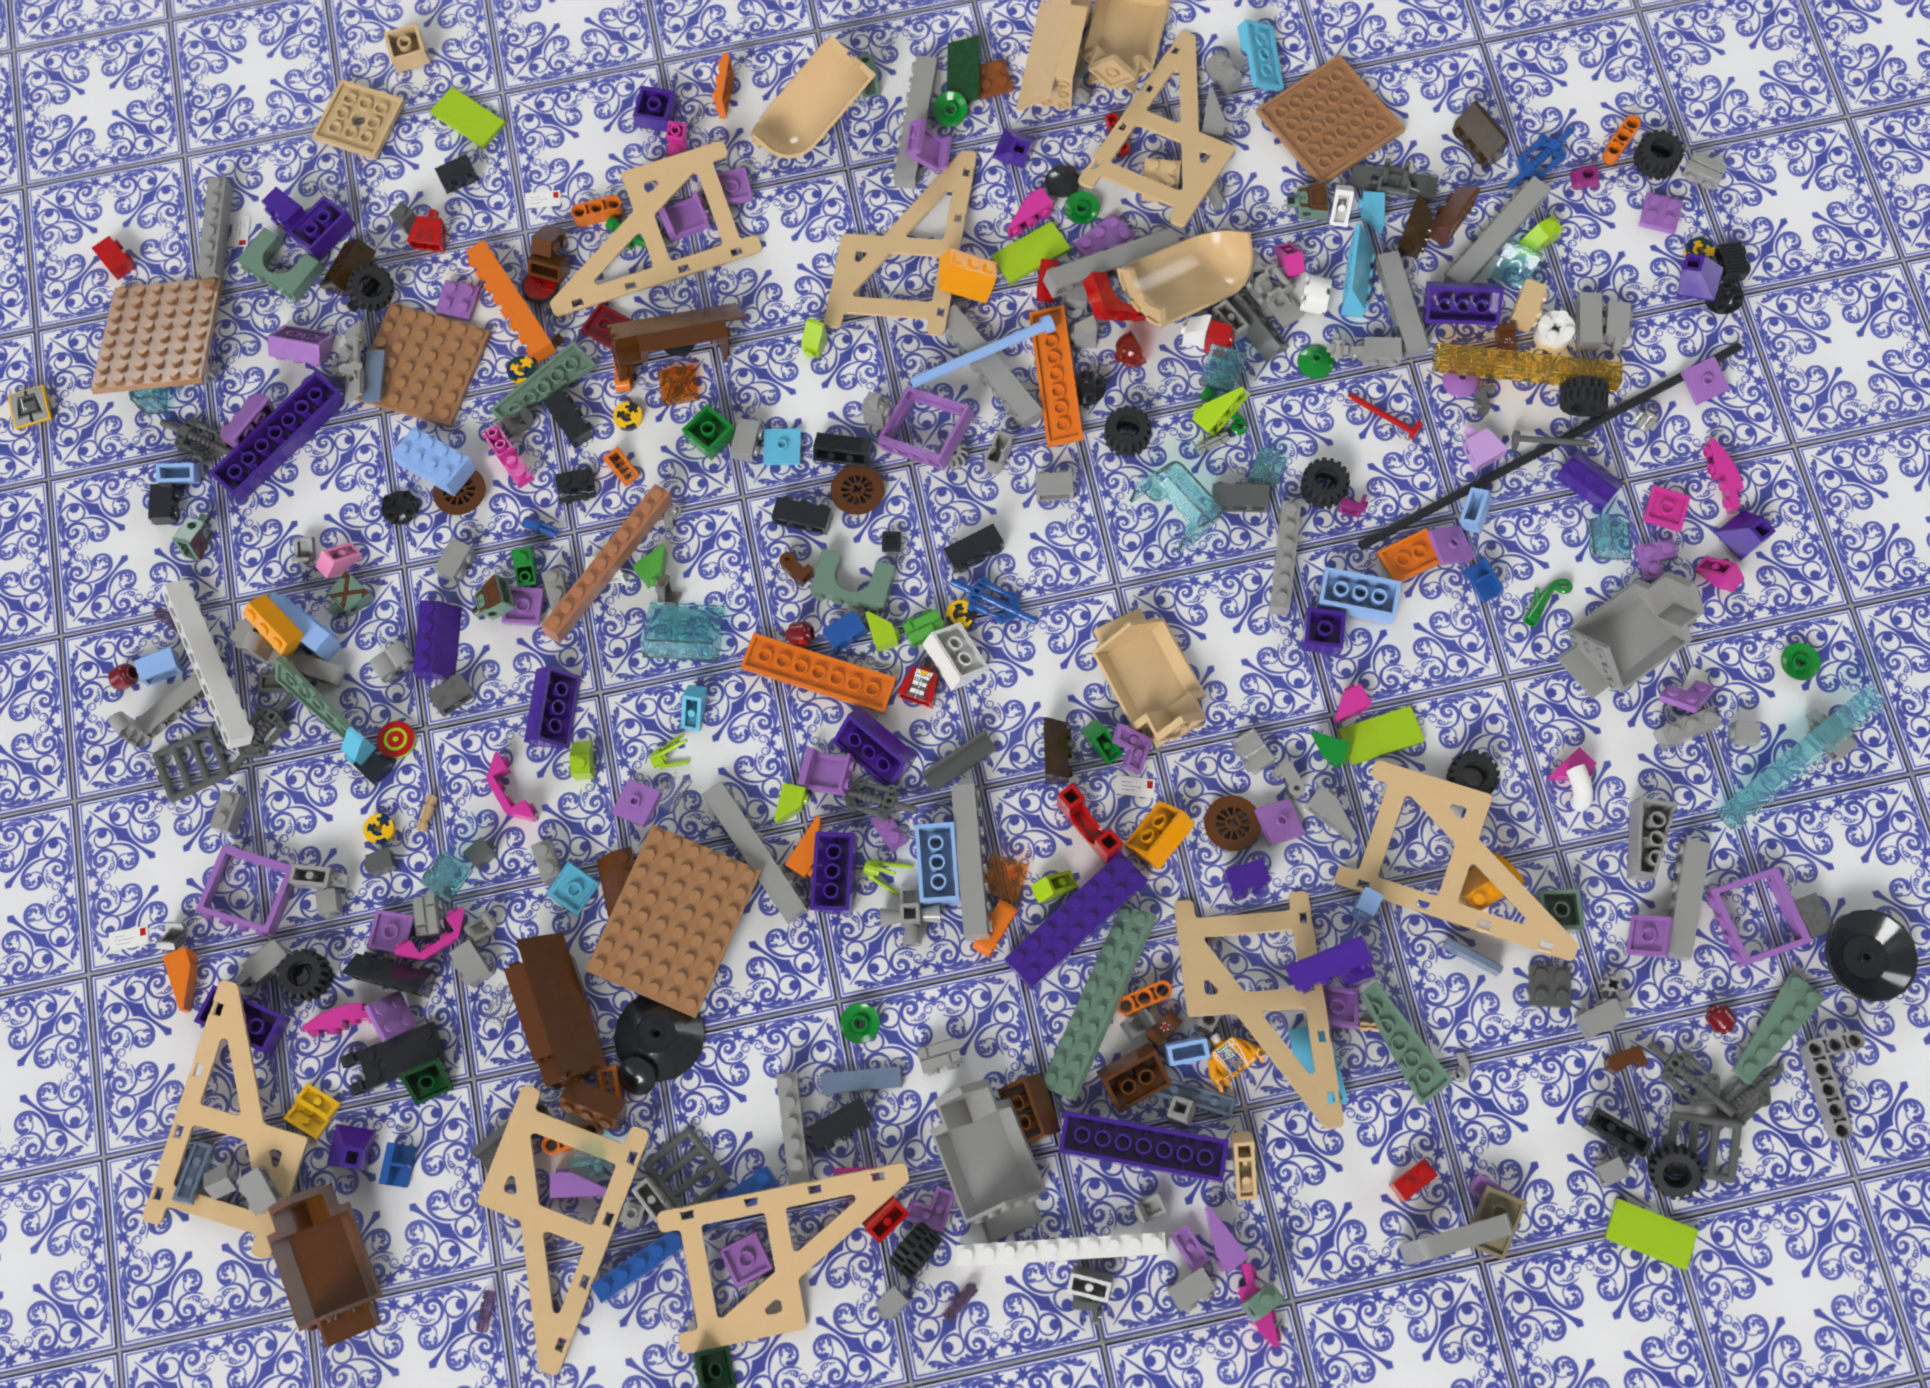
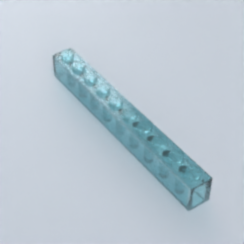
M1868 684L1714 813L1730 830L1735 827L1740 829L1748 822L1746 820L1751 814L1756 816L1763 810L1761 806L1765 802L1768 804L1773 802L1778 797L1776 794L1781 789L1786 791L1793 785L1791 781L1796 776L1800 779L1809 772L1806 769L1811 764L1816 766L1824 759L1822 755L1825 752L1830 754L1839 747L1837 742L1841 739L1846 741L1854 734L1852 730L1855 727L1861 728L1868 723L1867 717L1871 714L1876 716L1884 709L1882 705L1887 700L1871 684Z

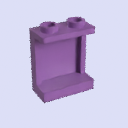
M921 117L909 123L905 155L937 173L948 167L952 137L941 138L926 128L927 120Z
M695 190L692 191L693 196L665 208L663 207L658 212L671 243L710 228V214L707 209H703L705 204L702 196H698Z
M807 747L797 783L799 786L806 787L807 791L846 796L847 790L851 788V775L856 769V761L850 753H847L846 757L817 753L814 748Z

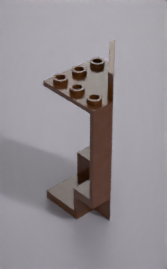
M736 303L607 325L619 382L627 381L626 365L648 361V352L717 340L722 361L726 363L727 355H730L729 338L731 337L729 326L726 327L725 322L746 319L745 314Z
M563 932L516 939L523 962L517 961L509 964V968L504 969L532 1059L539 1065L545 1087L556 1091L566 1087L571 1077L581 1081L591 1077L592 1072L607 1067L601 1048L604 1045L575 958L569 952Z
M322 1184L287 1196L268 1207L275 1232L268 1235L267 1239L299 1332L305 1329L311 1332L319 1328L324 1345L328 1348L381 1325L374 1304H376L375 1299L383 1295L350 1201L339 1205L333 1185L324 1186Z

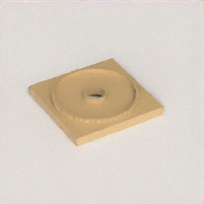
M341 79L312 134V138L315 141L377 160L405 101L403 98ZM365 118V122L362 125H354L356 119Z

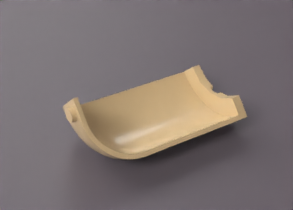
M829 35L759 118L750 133L754 138L752 142L758 148L763 146L768 152L782 158H797L807 154L819 143L876 74L857 57L851 58L848 55L849 50L832 35Z
M1220 230L1202 233L1117 268L1123 291L1127 290L1132 299L1130 303L1137 312H1142L1146 316V320L1151 324L1164 327L1235 295L1243 288L1250 276L1253 265L1251 234L1248 231Z

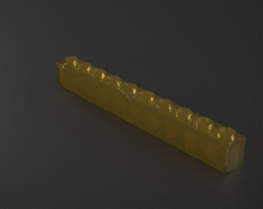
M1438 342L1433 351V372L1561 385L1562 382L1572 377L1594 376L1607 381L1609 391L1616 392L1623 381L1621 362Z

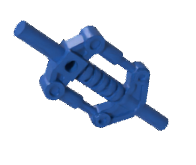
M1568 128L1557 139L1549 138L1545 134L1539 135L1537 141L1529 147L1526 153L1518 155L1517 165L1519 174L1508 183L1509 188L1513 189L1524 178L1532 179L1535 176L1539 180H1544L1546 173L1550 169L1564 162L1567 153L1561 145L1574 133L1573 129ZM1539 147L1544 148L1533 160L1527 161V156L1531 152L1533 153ZM1548 157H1555L1548 164L1547 168L1544 170L1537 169Z
M982 577L973 587L954 578L949 583V585L969 594L968 610H976L984 615L988 614L996 618L999 624L1019 617L1035 625L1038 619L1021 610L1016 592H1006L1000 589L999 586L989 582L987 577ZM987 588L995 593L999 592L1007 596L1009 604L1006 601L1003 602L1000 598L997 599L996 596L988 595L987 592L984 593V590ZM981 599L982 602L985 601L986 604H991L990 606L992 607L996 606L995 608H1000L1004 612L995 614L989 611L988 608L978 604Z

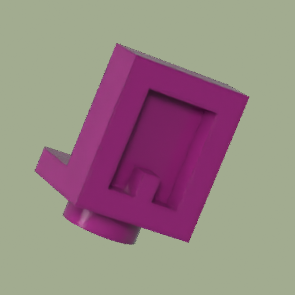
M1363 494L1360 503L1352 498H1342L1337 512L1359 518L1361 512H1366L1369 503L1365 501L1367 495Z

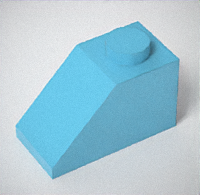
M1363 191L1362 198L1358 199L1357 209H1360V217L1377 233H1382L1385 224V192Z
M688 685L682 697V729L700 732L707 704V687Z
M349 727L341 750L346 754L344 758L350 763L354 764L357 762L359 765H362L376 747L352 727Z

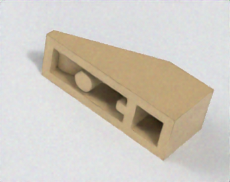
M1251 1131L1230 1133L1237 1201L1258 1199L1255 1145Z

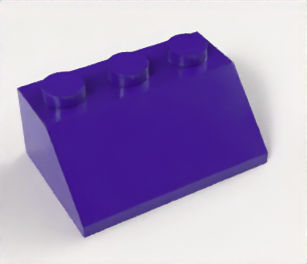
M323 195L286 233L310 256L320 261L356 224L345 210Z
M1579 450L1571 456L1556 476V479L1600 511L1605 508L1624 485L1622 481Z

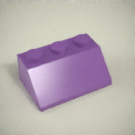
M283 325L268 335V355L276 357L277 360L287 359L293 360L294 363H309L311 366H321L329 358L335 334Z
M254 393L252 397H248L242 409L236 411L231 422L224 425L221 429L220 436L222 440L235 448L275 410L270 398Z

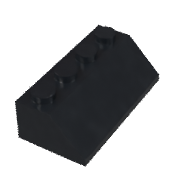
M364 952L363 955L356 953L342 972L355 980L400 990L425 998H430L437 976L431 973L432 969L423 966H420L419 969L412 968L413 964L401 961V964L394 963V959L383 957L382 960L377 959L375 954Z

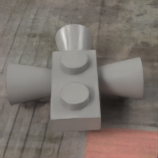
M919 886L899 887L900 910L880 908L881 928L900 923L901 927L905 928L902 946H921L922 942L918 927H921V921L941 923L940 904L920 909Z

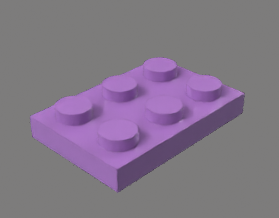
M1113 213L1075 241L1073 247L1082 257L1090 256L1100 250L1110 249L1114 245H1122L1132 239L1136 240L1137 236Z

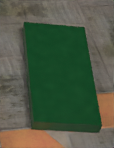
M979 35L950 42L947 45L946 92H958L965 98L966 102L981 99L982 38Z

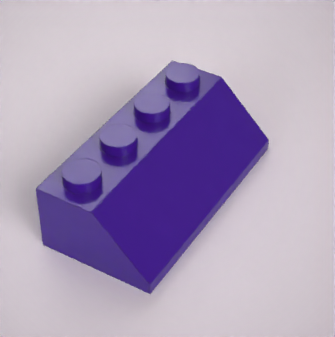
M420 600L413 673L417 679H448L456 674L462 608L441 601Z
M552 666L536 669L524 742L539 747L569 749L581 676Z
M861 707L847 715L832 741L846 754H852L854 760L885 786L895 785L910 769L918 756Z
M815 832L810 910L833 915H853L858 837L855 833Z
M1358 936L1287 965L1285 969L1298 992L1303 991V994L1315 990L1314 986L1322 984V986L1333 983V979L1341 976L1343 979L1353 975L1352 971L1360 968V971L1371 968V963L1375 962V959L1366 939L1363 936Z

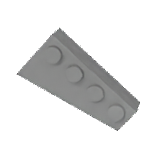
M1643 797L1630 802L1627 879L1647 882L1656 878L1663 856L1662 851L1667 843V834L1670 826H1672L1673 814L1677 809L1678 803Z

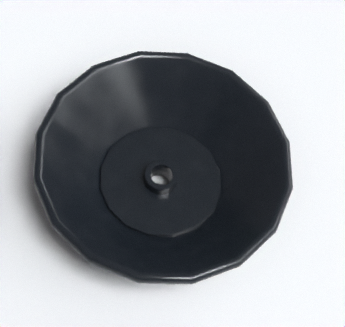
M1872 909L1852 911L1839 918L1827 934L1824 952L1828 970L1837 984L1853 997L1870 1002L1889 1001L1904 993L1915 979L1918 965L1915 942L1905 926L1890 915ZM1863 954L1867 956V961L1863 959Z
M642 995L626 1006L617 1020L614 1033L616 1054L620 1061L623 1062L628 1057L635 1056L646 1060L649 1064H653L656 1067V1082L675 1079L692 1068L702 1052L705 1038L704 1025L700 1013H698L697 1018H694ZM660 1031V1036L654 1037V1032Z

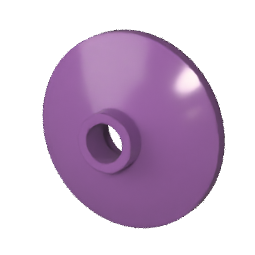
M1458 363L1451 365L1445 370L1442 383L1445 390L1452 396L1465 398L1476 392L1480 379L1474 368L1467 364Z

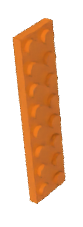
M1064 305L1029 313L1030 325L1040 322V317L1049 314L1056 328V331L1046 335L1043 332L1032 337L1048 448L1084 440L1066 308Z
M756 633L752 635L740 666L742 670L881 714L886 712L897 681L896 677Z

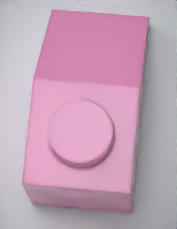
M351 542L321 551L315 567L327 579L343 574L344 571L361 558L362 553Z

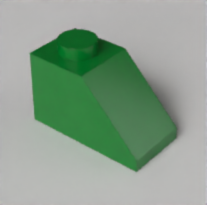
M1096 719L1080 730L1090 747L1108 766L1123 754L1119 746L1111 742L1113 737L1107 727Z
M1312 731L1311 735L1323 758L1330 761L1329 765L1339 768L1341 764L1348 765L1354 743Z

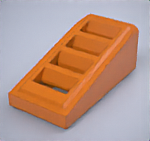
M618 446L603 457V461L625 486H628L641 476ZM619 456L618 460H616L614 463L611 462V460ZM620 462H624V464L621 465L619 468L615 467ZM625 467L629 468L624 473H620V471L623 470ZM630 472H633V475L627 480L624 478Z
M610 1064L597 1070L599 1089L605 1091V1089L615 1088L614 1092L608 1093L622 1098L621 1083L618 1077L619 1064ZM604 1072H613V1075L604 1076ZM614 1080V1083L605 1084V1081Z

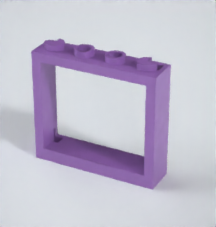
M907 386L879 435L877 442L884 451L945 470L975 415L971 406L966 405L965 402L959 403L950 397L944 398L934 392L928 393L920 388L915 389ZM914 402L960 416L939 454L894 439Z
M223 844L195 911L201 913L202 918L211 921L213 918L220 919L219 923L231 926V923L238 925L237 929L246 932L252 929L255 930L256 935L266 937L267 934L275 936L294 889V886L288 883L292 865ZM230 857L285 873L265 925L209 909Z
M1778 866L1711 889L1705 893L1708 900L1707 905L1714 912L1715 923L1721 928L1723 940L1726 945H1729L1732 952L1731 957L1735 959L1739 968L1812 942V938ZM1766 878L1795 941L1748 957L1720 894Z

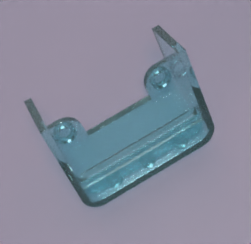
M1179 461L1168 463L1138 483L1129 500L1132 503L1145 494L1149 499L1156 502L1167 498L1189 522L1184 528V537L1176 550L1178 554L1200 540L1223 513L1221 504Z

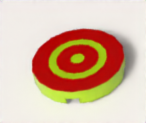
M389 722L380 729L377 735V746L386 757L401 759L414 749L416 735L414 730L405 722Z

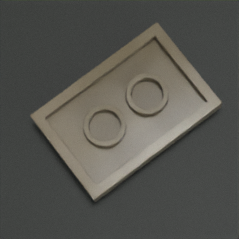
M1486 1184L1471 1223L1508 1213L1514 1233H1516L1527 1201ZM1515 1234L1480 1244L1473 1248L1505 1260Z

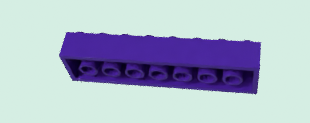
M317 371L313 372L222 459L209 474L242 504L345 404V397Z
M1120 851L1004 958L1005 963L1033 991L1117 913L1123 905L1147 885L1148 879Z
M1065 1110L1058 1154L1221 1184L1224 1178L1229 1140Z

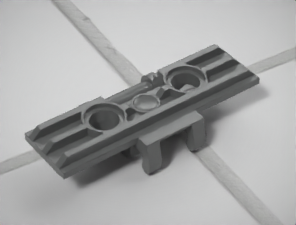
M1386 158L1383 168L1354 164L1352 167L1349 186L1385 192V194L1401 196L1404 199H1408V197L1417 198L1419 194L1422 195L1423 199L1435 200L1438 178L1409 173L1411 162L1405 161L1404 167L1399 168L1390 166L1391 159ZM1377 176L1379 179L1378 181H1372L1371 177ZM1411 182L1415 183L1416 188L1411 187Z

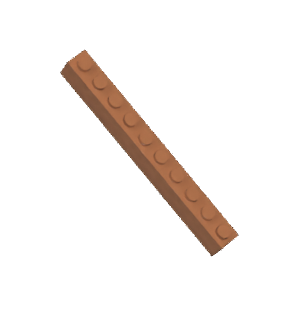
M656 484L653 485L542 623L544 635L559 644L563 641L672 504L671 495L668 491Z

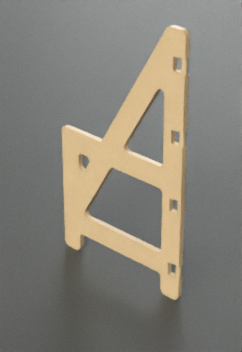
M1186 31L1178 34L1170 49L1162 57L1146 80L1145 85L1139 90L1093 156L1092 161L1079 177V184L1088 189L1094 188L1100 179H1106L1171 206L1175 209L1170 215V222L1179 227L1187 225L1235 153L1233 145L1199 132L1196 36ZM1175 48L1179 49L1177 54L1172 53ZM1175 72L1179 73L1181 121L1178 123L1147 111ZM1149 85L1153 87L1151 92L1146 91ZM1122 124L1126 125L1123 131L1119 129ZM1136 127L1144 128L1181 144L1183 185L1181 190L1174 189L1112 163ZM1201 153L1210 155L1205 163L1200 162ZM1095 163L1099 164L1096 170L1092 169Z
M718 141L625 170L621 173L633 212L550 301V306L556 317L571 314L584 308L596 306L637 291L649 289L761 252L762 246L757 236L739 237L717 176L714 163L726 159L728 156L724 142ZM693 174H697L722 240V245L672 261L667 253L655 215ZM654 181L658 182V185L652 192L648 193L645 191V184ZM637 235H642L653 266L649 269L599 285L595 284V280ZM741 249V254L732 256L731 251ZM688 265L690 270L679 273L678 268ZM633 282L636 283L637 287L626 290L625 285ZM582 299L584 304L573 307L572 302Z
M961 151L885 235L847 233L842 235L824 318L827 328L839 329L843 324L844 316L846 314L928 320L927 332L929 335L943 336L945 334L952 294L939 290V266L933 298L930 302L855 297L854 294L891 254L940 257L950 248L960 251L977 162L976 152ZM964 170H970L969 177L963 176ZM952 192L944 238L939 240L907 237L945 194ZM956 215H962L961 222H955ZM857 253H867L861 261H855ZM939 309H944L943 316H938Z
M1379 760L1374 763L1371 771L1372 778L1386 783L1387 789L1359 869L1355 870L1345 866L1339 867L1335 876V883L1337 885L1362 892L1364 888L1357 886L1358 881L1361 880L1370 883V889L1384 895V901L1566 961L1575 959L1579 945L1574 938L1480 841L1479 837L1492 801L1491 794ZM1408 796L1455 843L1438 895H1431L1379 877L1405 798ZM1452 805L1464 807L1466 809L1465 816L1463 818L1457 817L1450 807ZM1471 865L1477 866L1525 917L1526 923L1520 924L1459 903V898ZM1418 900L1430 903L1429 910L1416 906ZM1479 920L1491 923L1490 930L1477 926ZM1541 940L1553 943L1552 950L1539 946Z
M1305 891L1291 892L1288 898L1290 907L1288 911L1201 918L1196 917L1192 901H1177L1174 904L1187 1015L1189 1017L1237 1015L1322 1126L1326 1129L1341 1128L1344 1124V1117L1322 984L1314 986L1315 990L1303 994V991L1298 992L1296 988L1245 992L1205 942V938L1291 931L1294 934L1298 961L1317 954L1308 894ZM1306 913L1308 924H1301L1299 914ZM1210 981L1218 993L1206 994L1204 982ZM1291 1009L1305 1010L1315 1071L1313 1074L1307 1072L1263 1016V1012ZM1318 1032H1325L1326 1042H1319ZM1334 1092L1336 1104H1329L1327 1093Z
M223 980L218 984L213 999L214 1002L210 1014H208L193 1060L194 1063L188 1075L153 1182V1188L143 1212V1219L151 1224H160L165 1218L167 1209L171 1207L251 1232L255 1235L252 1254L256 1257L267 1259L272 1256L267 1236L275 1232L269 1211L256 1216L249 1208L220 1199L213 1200L210 1196L198 1193L194 1205L174 1202L172 1200L177 1187L176 1181L196 1125L245 1140L248 1147L251 1169L266 1165L283 1198L292 1195L309 1142L307 1136L265 1123L240 987L235 982ZM218 1003L224 1004L221 1015H215ZM224 1038L228 1041L241 1110L239 1115L203 1104V1098ZM198 1064L204 1065L201 1076H195ZM178 1125L184 1127L180 1138L175 1137ZM273 1149L280 1151L282 1154L277 1167L273 1165L271 1155ZM158 1187L163 1188L161 1198L155 1199Z
M526 1085L522 1087L477 1202L481 1206L521 1222L539 1369L544 1373L554 1376L561 1371L568 1348L590 1295L591 1284L594 1283L650 1134L643 1128L632 1127L626 1141L620 1143L549 1116L537 1110L541 1091ZM534 1133L615 1164V1170L595 1222L592 1225L540 1204L532 1135ZM631 1151L638 1152L633 1165L627 1162ZM510 1176L515 1178V1194L508 1193L505 1190ZM607 1213L614 1214L610 1227L604 1224ZM546 1232L566 1238L584 1247L559 1313L554 1311L544 1237ZM584 1275L590 1276L586 1289L580 1286ZM560 1338L566 1339L562 1352L556 1349Z
M895 1163L660 1211L657 1215L659 1230L661 1232L674 1230L681 1232L697 1321L696 1329L680 1333L678 1341L681 1352L688 1354L805 1329L807 1323L799 1278L908 1183L909 1175L906 1164ZM884 1172V1179L872 1180L871 1174ZM821 1184L820 1192L809 1194L808 1187ZM847 1195L855 1196L856 1199L801 1249H793L786 1213L787 1208ZM757 1197L758 1204L746 1206L744 1200ZM694 1211V1217L682 1219L681 1212ZM763 1213L766 1217L775 1271L725 1316L719 1317L716 1310L702 1226L704 1224ZM774 1300H780L782 1305L781 1311L770 1314L765 1311L766 1307Z

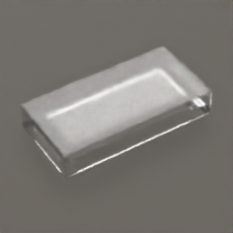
M675 771L662 791L663 795L657 806L673 814L693 782L692 779Z
M499 982L483 1020L503 1027L514 1002L508 985Z

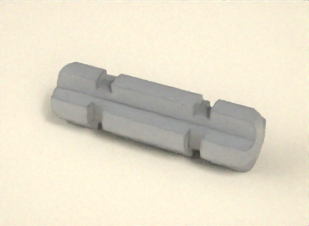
M1227 431L1219 433V436L1215 435L1205 440L1204 443L1197 444L1195 450L1198 455L1206 453V450L1210 451L1220 446L1221 443L1228 442L1230 436Z

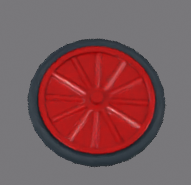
M527 275L521 284V291L524 297L535 303H544L552 300L559 290V283Z

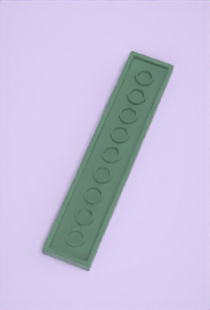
M1125 905L1120 908L1043 1079L1046 1090L1074 1101L1077 1100L1155 924L1157 916Z

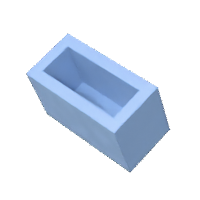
M195 463L156 464V482L173 483L174 485L201 484L200 465Z
M1474 487L1470 488L1459 520L1463 530L1481 534L1493 501L1490 491Z
M171 647L161 648L156 653L143 655L140 659L134 661L139 679L146 686L184 673L178 653Z
M1365 887L1350 913L1353 916V920L1360 924H1368L1375 916L1384 895Z
M1204 1036L1163 1043L1166 1063L1170 1066L1210 1058L1207 1038Z

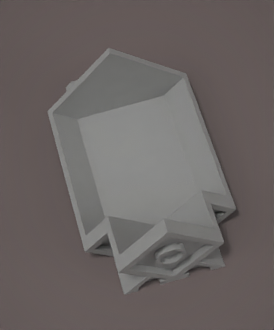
M1670 571L1666 572L1652 584L1636 579L1571 627L1568 632L1571 637L1570 642L1572 646L1557 656L1556 659L1591 699L1608 687L1623 693L1693 640L1688 627L1705 613L1696 583Z
M988 1079L959 1086L935 1099L934 1102L943 1124L931 1129L930 1132L965 1224L974 1222L977 1225L981 1223L987 1240L991 1243L1042 1222L1043 1220L1035 1201L1041 1199L1040 1194L1046 1192L1047 1189L1011 1098L996 1101Z

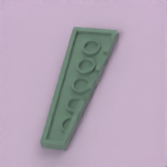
M572 341L489 410L503 424V417L520 412V408L523 405L527 409L533 407L556 391L563 389L595 370L597 365Z
M282 655L276 658L275 680L343 740L349 727H352L362 735L295 668L292 660L286 659Z
M1794 970L1786 977L1778 991L1779 993L1770 1004L1769 1010L1760 1021L1756 1032L1751 1036L1748 1045L1744 1048L1731 1070L1747 1085L1754 1081L1825 999Z
M1374 982L1359 994L1420 1106L1453 1082L1377 982Z

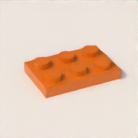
M722 53V59L718 61L719 75H716L715 79L717 88L713 91V101L716 102L715 110L718 111L719 117L727 119L734 70L730 53Z
M1427 528L1377 551L1376 555L1391 580L1401 581L1402 583L1440 564L1427 535Z

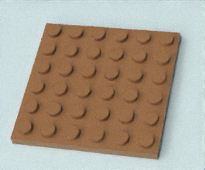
M1340 54L1256 108L1255 112L1316 183L1326 181V184L1353 167L1354 164H1358L1405 133L1406 130Z
M390 303L370 350L386 351L382 401L363 402L361 400L362 395L354 400L452 428L491 337L490 330Z

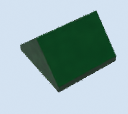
M438 1057L399 1073L400 1079L416 1105L454 1089L445 1060Z
M728 1345L692 1354L699 1388H737Z

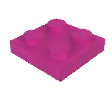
M1653 485L1642 521L1680 532L1690 496Z

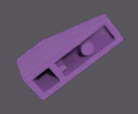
M569 1168L556 1169V1173H550L551 1199L605 1196L606 1187L576 1173L569 1172Z
M1208 1206L1205 1208V1214L1214 1255L1217 1258L1215 1263L1222 1272L1226 1270L1227 1273H1230L1249 1256L1213 1209Z

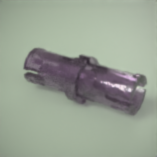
M968 1282L963 1290L952 1298L953 1301L941 1315L952 1323L956 1316L963 1309L967 1308L968 1302L979 1290Z

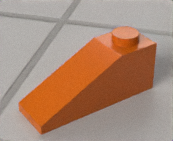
M816 816L785 863L787 869L805 880L809 876L812 877L815 832H821L822 820L819 816Z
M182 947L163 955L162 958L178 1008L182 1012L189 1013L191 1012L198 971L196 961H198V957L194 950Z

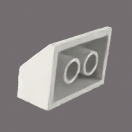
M961 622L931 632L922 644L951 691L966 686L990 669Z

